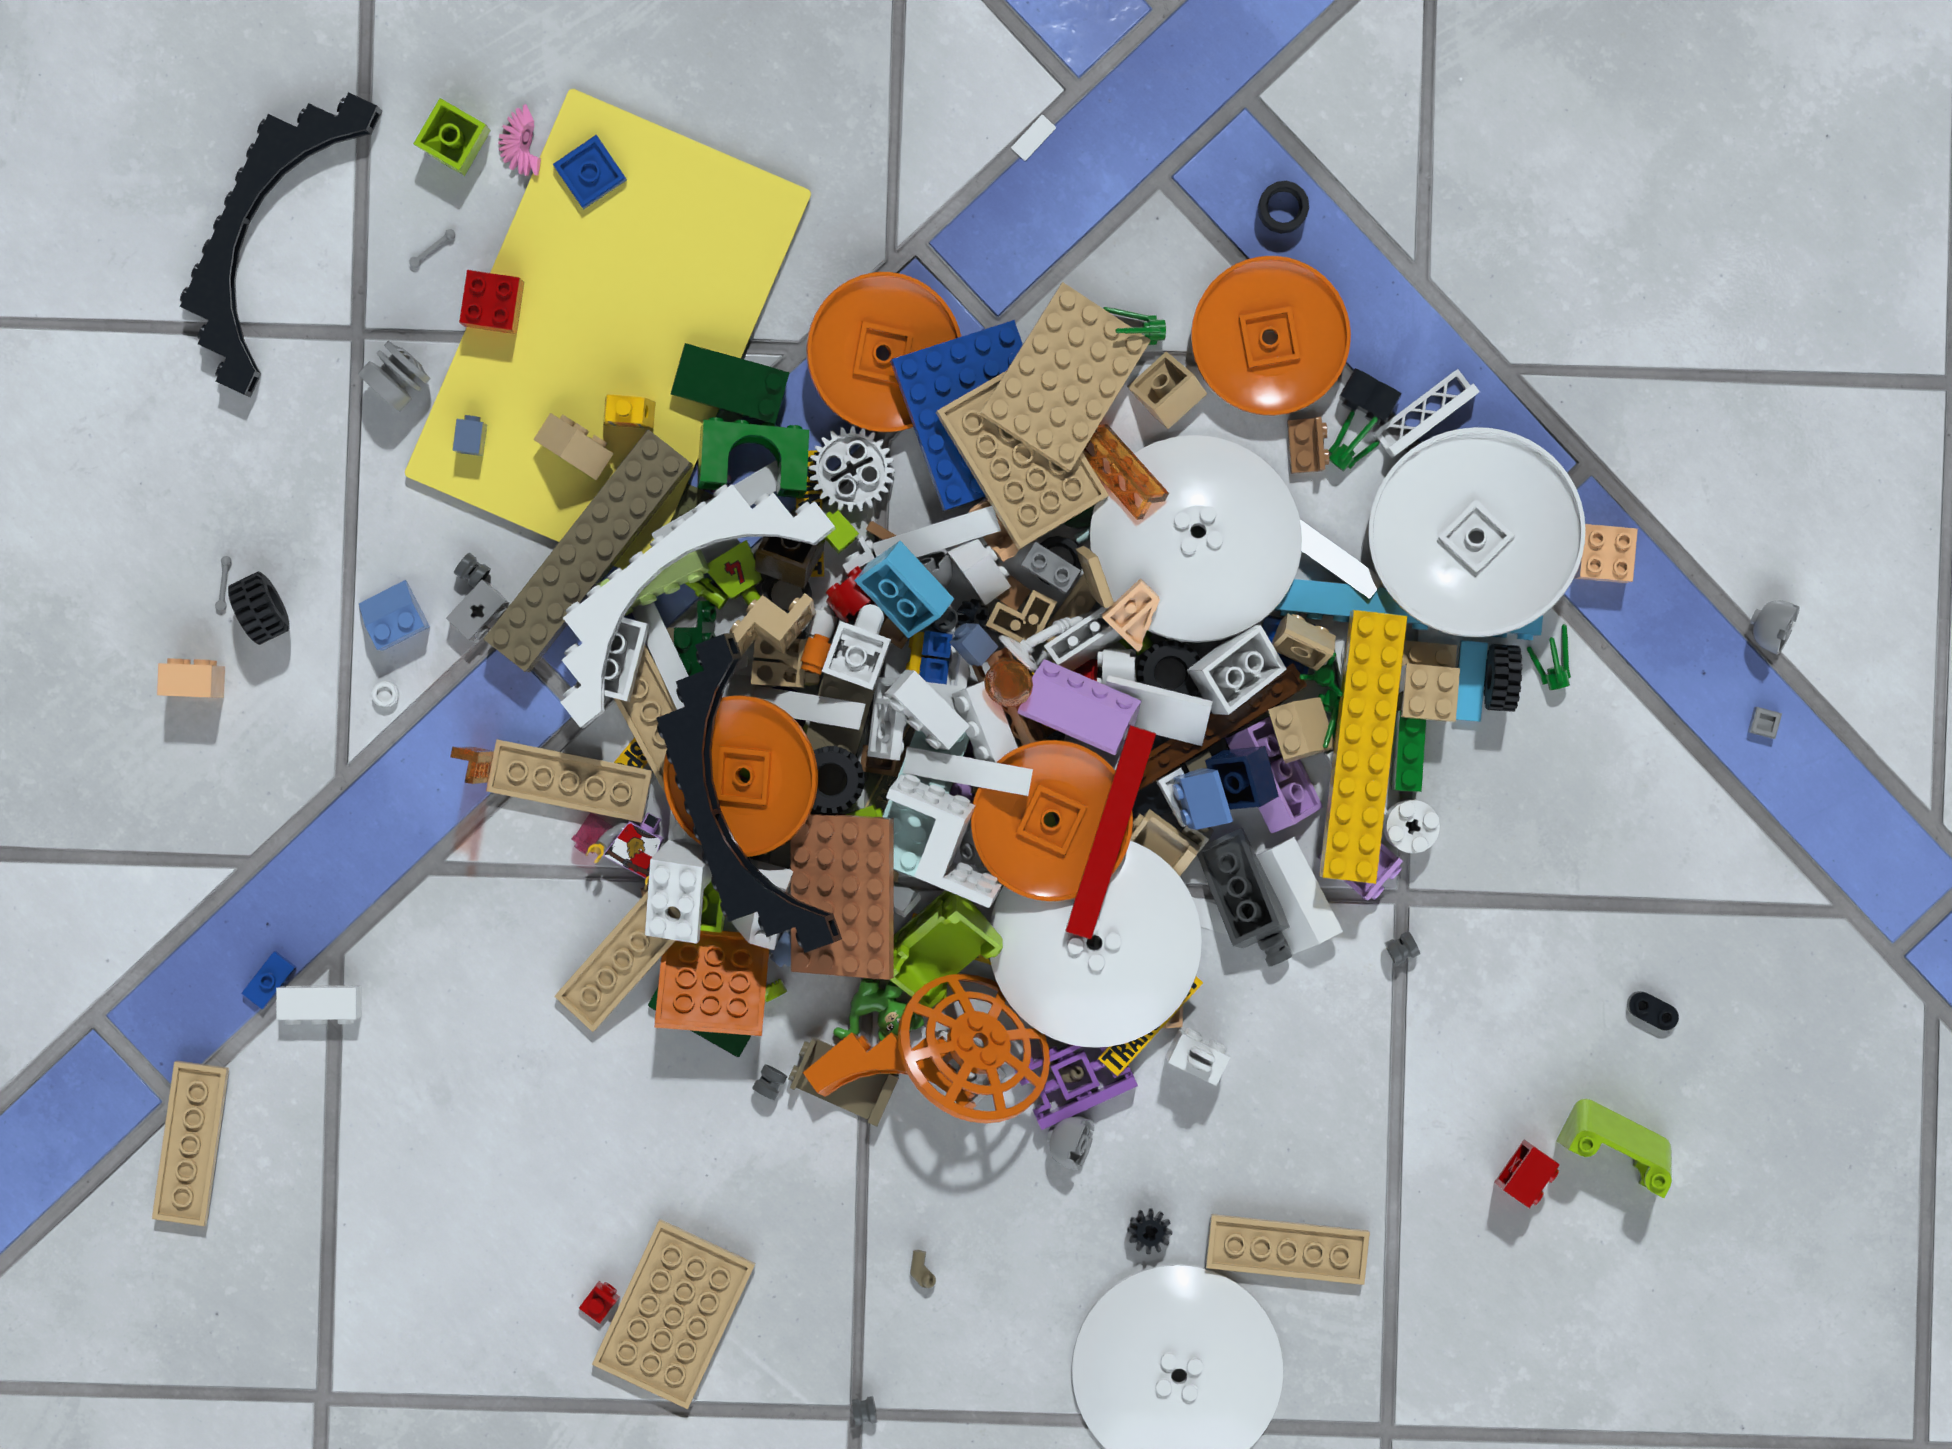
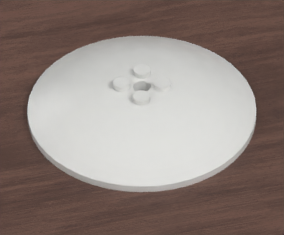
M1478 427L1463 428L1436 435L1420 443L1406 453L1392 467L1383 480L1372 505L1369 520L1370 551L1377 575L1391 598L1410 616L1433 629L1452 635L1464 637L1495 636L1517 630L1532 623L1550 610L1565 594L1578 571L1585 545V516L1582 502L1570 476L1562 465L1542 447L1529 439L1504 430ZM1473 531H1480L1484 535V540L1478 544L1472 543L1469 540V534Z
M1188 435L1172 437L1150 444L1132 454L1120 464L1103 487L1109 496L1095 504L1090 525V550L1099 558L1114 603L1140 578L1159 596L1160 601L1156 611L1153 613L1148 631L1165 638L1185 642H1211L1236 636L1260 623L1272 613L1287 594L1297 573L1302 551V529L1299 513L1294 499L1281 477L1269 464L1252 451L1236 443L1211 436ZM1194 526H1201L1205 530V536L1195 538L1191 535L1190 530Z
M1130 841L1122 862L1111 875L1093 935L1099 936L1103 942L1098 950H1091L1087 946L1088 938L1065 931L1075 898L1063 901H1041L1024 897L1003 886L994 905L990 924L1003 939V948L996 957L990 958L991 966L997 984L1010 1006L1022 1019L1039 1032L1066 1044L1081 1047L1120 1045L1136 1040L1159 1027L1179 1008L1187 996L1197 974L1201 957L1202 939L1198 912L1194 900L1181 877L1164 859L1150 849Z
M1170 1264L1148 1268L1126 1277L1111 1287L1095 1303L1082 1323L1076 1339L1072 1359V1380L1074 1394L1082 1417L1090 1431L1106 1449H1250L1268 1427L1278 1406L1283 1383V1359L1279 1340L1269 1317L1257 1300L1246 1289L1230 1278L1210 1269L1192 1265ZM1180 1368L1186 1371L1185 1380L1176 1382L1171 1378L1172 1372L1175 1369Z

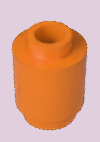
M814 634L813 638H807L800 660L802 662L801 669L821 675L831 647L829 643L830 638L819 634Z

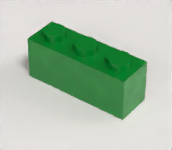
M1396 711L1391 790L1422 792L1426 720L1401 717V711Z

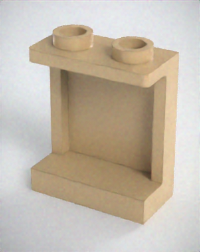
M1150 809L1144 816L1139 814L1133 821L1130 841L1136 842L1159 855L1181 876L1196 857L1200 846Z

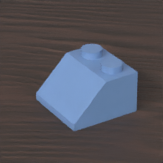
M407 580L359 603L364 625L377 650L384 651L430 627Z
M1201 768L1173 777L1175 782L1173 792L1176 799L1181 802L1183 810L1180 811V815L1185 826L1188 825V828L1198 830L1233 822L1218 770Z

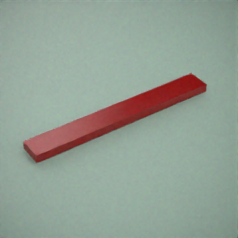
M1132 725L1129 726L1067 922L1066 932L1088 939L1092 938L1156 736L1155 732Z

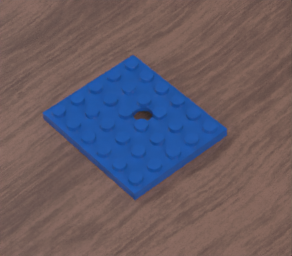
M1015 320L915 351L890 361L943 511L985 498L986 496L936 415V411L1007 371L1023 345Z

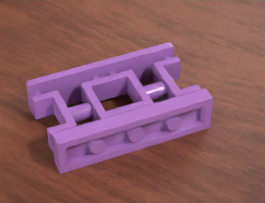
M1067 1044V1046L1058 1050L1056 1046L1049 1048L1050 1062L1058 1058L1059 1061L1051 1065L1056 1078L1046 1082L1044 1089L1040 1093L1044 1103L1032 1108L1041 1130L1137 1087L1138 1084L1129 1065L1118 1075L1119 1077L1124 1074L1125 1077L1091 1092V1089L1100 1085L1094 1072L1107 1066L1099 1059L1089 1062L1084 1050L1074 1054L1073 1051L1082 1048L1081 1046ZM1100 1047L1102 1053L1107 1049L1106 1047ZM1031 1057L1029 1068L1034 1070L1042 1066L1043 1057L1034 1061ZM1082 1059L1092 1081L1068 1092L1058 1069ZM1025 1077L1020 1081L1021 1086L1029 1083ZM1061 1088L1066 1101L1076 1096L1077 1099L1043 1114V1111L1052 1107L1046 1094Z

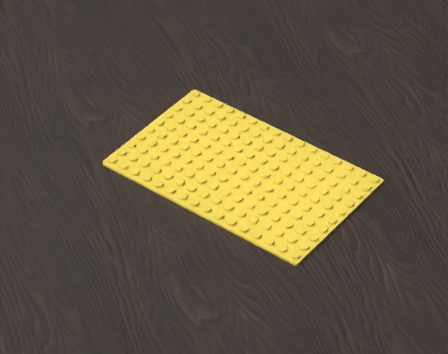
M570 89L540 155L539 174L537 176L534 173L532 174L490 272L520 277L525 282L517 334L466 328L405 469V475L424 485L560 542L649 429L603 425L606 396L610 394L650 399L656 402L654 429L649 430L691 462L693 466L614 565L624 570L631 564L629 560L640 551L644 554L652 548L650 543L654 538L651 533L672 521L699 458L700 430L703 420L716 417L719 412L717 408L670 395L684 343L742 358L811 198V192L802 186L576 89ZM597 135L627 181L583 210L553 164ZM550 413L558 418L562 414L587 429L589 431L587 434L589 438L596 435L607 443L605 448L612 452L613 455L597 480L533 440ZM465 415L481 417L480 422L487 424L483 456L453 451L456 419L464 420Z

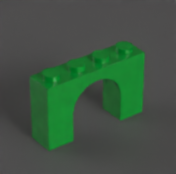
M717 417L703 420L700 430L697 489L718 490L723 485H727L729 453L741 444L756 443L766 447L776 459L778 467L776 496L804 497L807 491L809 430L803 429L798 425H789L787 428L776 427V424L769 422L761 423L760 425L750 424L746 420L724 422L723 419Z

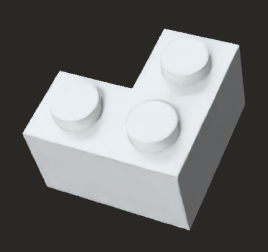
M983 537L945 548L985 605L1011 587L1006 579L1009 573L1001 562L995 563L998 557L990 546L984 547L987 543Z

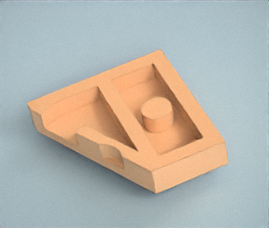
M1140 578L1113 603V606H1110L1102 614V618L1139 652L1143 646V639L1147 630H1149L1152 622L1151 618L1157 609L1160 598Z

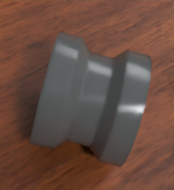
M873 1396L867 1397L863 1401L859 1399L852 1400L856 1426H860L863 1422L867 1421L877 1423V1412Z

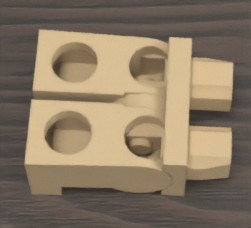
M758 636L755 639L753 657L779 660V663L753 660L751 684L805 688V685H819V674L801 669L802 662L800 660L807 640L795 639L786 652L782 654Z

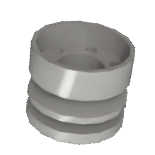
M387 341L384 346L392 355L387 357L379 350L377 355L384 364L379 367L369 361L358 375L383 399L401 412L412 400L405 388L409 385L413 389L420 391L422 388L413 379L417 376L427 383L431 378L426 374L422 365L404 348Z

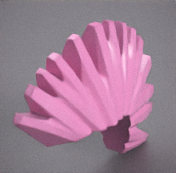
M525 104L523 105V112L520 108L515 109L516 114L514 112L511 113L512 118L508 116L507 120L512 127L502 126L511 134H499V138L503 140L498 141V144L505 145L499 148V151H504L500 154L501 157H505L503 159L504 163L511 161L509 166L511 170L518 166V173H524L525 176H528L532 169L534 175L537 176L539 174L541 158L533 156L529 152L535 126L533 117Z

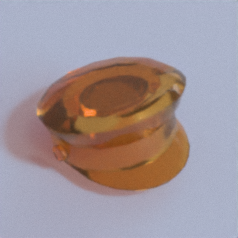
M1012 658L997 660L985 675L984 684L987 694L1001 706H1019L1026 702L1032 693L1033 682L1029 669Z

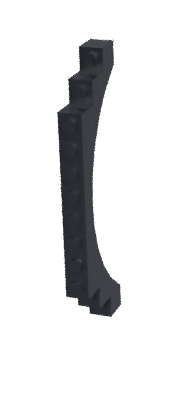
M349 92L346 98L343 97L337 107V112H339L337 116L308 103L306 109L303 108L298 115L297 123L299 124L297 127L270 114L267 115L266 120L263 119L257 129L259 135L255 144L252 143L247 150L246 157L248 159L244 167H241L236 174L235 181L237 183L233 191L227 194L224 201L226 207L222 215H219L213 224L214 233L211 239L206 240L202 248L203 257L200 263L195 264L192 269V280L189 287L184 288L180 296L181 308L208 320L207 324H204L199 330L198 345L226 357L225 361L221 362L217 367L215 373L217 379L215 382L250 398L261 376V372L245 342L237 313L236 275L239 253L252 218L264 198L285 174L309 156L336 143L372 135L382 110L377 105Z
M734 633L721 634L695 645L697 649L696 658L700 666H703L704 671L676 681L678 687L676 689L677 696L685 707L656 719L658 721V733L664 739L667 747V759L673 764L676 772V784L682 790L685 797V809L691 815L694 823V835L702 845L703 860L710 868L713 888L719 893L721 911L727 917L728 922L758 912V924L762 932H765L766 937L796 927V940L799 946L803 948L804 953L837 942L842 937L834 914L801 902L774 885L750 862L734 839L722 814L713 781L711 749L714 724L724 690L742 656Z

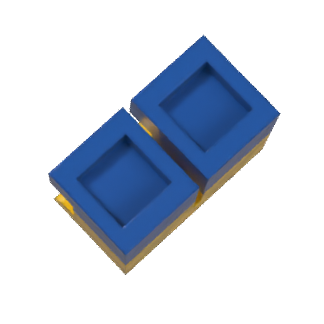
M925 631L917 632L911 636L908 646L911 649L910 661L906 664V670L916 671L926 682L947 685L949 661L939 660L937 657L950 658L951 644L949 642L952 640L953 634Z

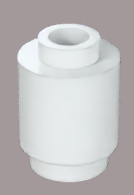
M821 606L820 610L815 609L816 614L808 623L805 630L807 632L805 639L808 637L813 638L814 634L830 639L839 618L834 617L835 613L831 609Z

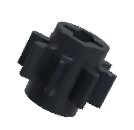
M971 599L970 602L963 601L957 610L958 625L966 623L979 624L983 628L989 620L988 606H982L981 600Z

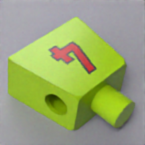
M747 540L707 563L710 570L708 574L730 599L734 600L742 595L749 606L754 599L759 600L761 597L755 586L762 583L764 579L761 573L755 571L756 559Z

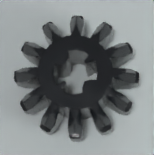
M1153 1208L1148 1209V1216H1144L1143 1211L1139 1210L1138 1214L1141 1219L1138 1220L1135 1217H1131L1130 1221L1135 1226L1127 1227V1232L1134 1234L1129 1238L1130 1243L1138 1242L1136 1245L1137 1251L1142 1250L1145 1245L1146 1254H1151L1152 1246H1155L1157 1252H1161L1159 1243L1168 1245L1169 1241L1164 1236L1172 1235V1230L1166 1228L1171 1224L1170 1220H1162L1164 1214L1161 1211L1153 1217ZM1149 1225L1152 1229L1156 1227L1153 1230L1154 1235L1151 1237L1148 1236V1233L1146 1236L1143 1235L1146 1232L1145 1227Z

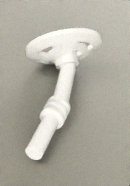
M1091 611L1071 619L1065 617L1054 621L1052 626L1027 638L1026 641L1023 639L1020 643L1003 635H1000L999 639L1019 661L1035 673L1038 667L1031 655L1034 651L1033 647L1055 635H1061L1094 612Z

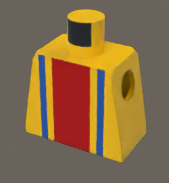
M609 394L605 398L603 425L654 429L656 402L645 397Z

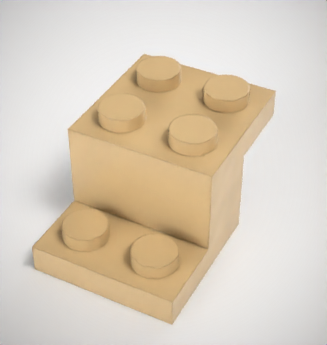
M805 593L800 599L798 597L795 598L788 608L789 613H786L763 595L759 600L754 599L746 609L747 615L742 621L737 620L729 633H734L741 656L758 636L784 654L816 614L813 599Z
M1405 640L1398 693L1403 694L1401 717L1456 722L1460 668H1455L1457 645Z

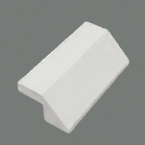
M1295 837L1256 854L1290 928L1281 932L1292 954L1318 945L1343 932Z

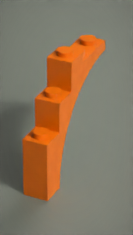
M851 1032L802 1072L815 1091L824 1097L841 1086L862 1077L877 1074L908 1075L900 1056L898 1036L892 1032L873 1048L863 1035L859 1037ZM935 1035L936 1044L947 1042L944 1036L938 1037ZM926 1038L913 1047L912 1051L927 1047ZM942 1054L941 1058L957 1074V1070L952 1064L948 1063L953 1059L951 1054ZM932 1058L916 1062L927 1081L934 1083L945 1092L948 1091L952 1082L938 1070ZM961 1089L955 1102L971 1109L977 1106L972 1099L975 1096L974 1093Z

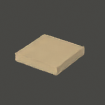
M1085 546L1077 548L1076 552L1092 598L1104 608L1113 606L1114 601L1098 556Z

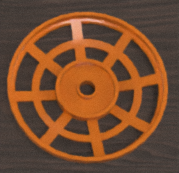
M946 975L936 978L921 987L912 996L903 1010L898 1028V1047L902 1063L909 1078L932 1104L956 1118L986 1124L1012 1119L1024 1112L1036 1101L1044 1089L1049 1075L1050 1056L1045 1034L1035 1028L1025 1029L1019 1017L1005 1005L1006 998L1002 994L997 982L978 975ZM959 981L975 982L988 986L998 992L995 998L979 992H965ZM945 982L949 984L954 994L939 1002L934 1009L918 1003L928 991ZM969 999L982 1000L992 1004L988 1014L975 1011ZM959 1001L964 1012L956 1020L941 1013L948 1005ZM1001 1010L1011 1018L1017 1029L1006 1030L1001 1022L997 1020ZM913 1013L928 1018L925 1032L927 1047L915 1051L911 1049L909 1033ZM936 1022L949 1028L947 1042L936 1044ZM973 1038L981 1039L984 1047H978L974 1043ZM1029 1039H1039L1044 1059L1041 1077L1029 1068L1031 1059ZM1022 1040L1024 1051L1022 1062L1010 1053V1041ZM950 1053L953 1059L961 1066L957 1074L946 1065L941 1058L942 1054ZM932 1058L938 1070L952 1082L945 1096L927 1081L916 1062ZM1006 1062L1017 1073L1008 1081L1000 1083L997 1070ZM970 1072L987 1074L990 1086L978 1085L967 1081ZM1025 1077L1035 1089L1025 1100L1006 1109L1003 1092L1015 1087ZM961 1089L980 1095H992L995 1111L974 1110L955 1103V1100Z

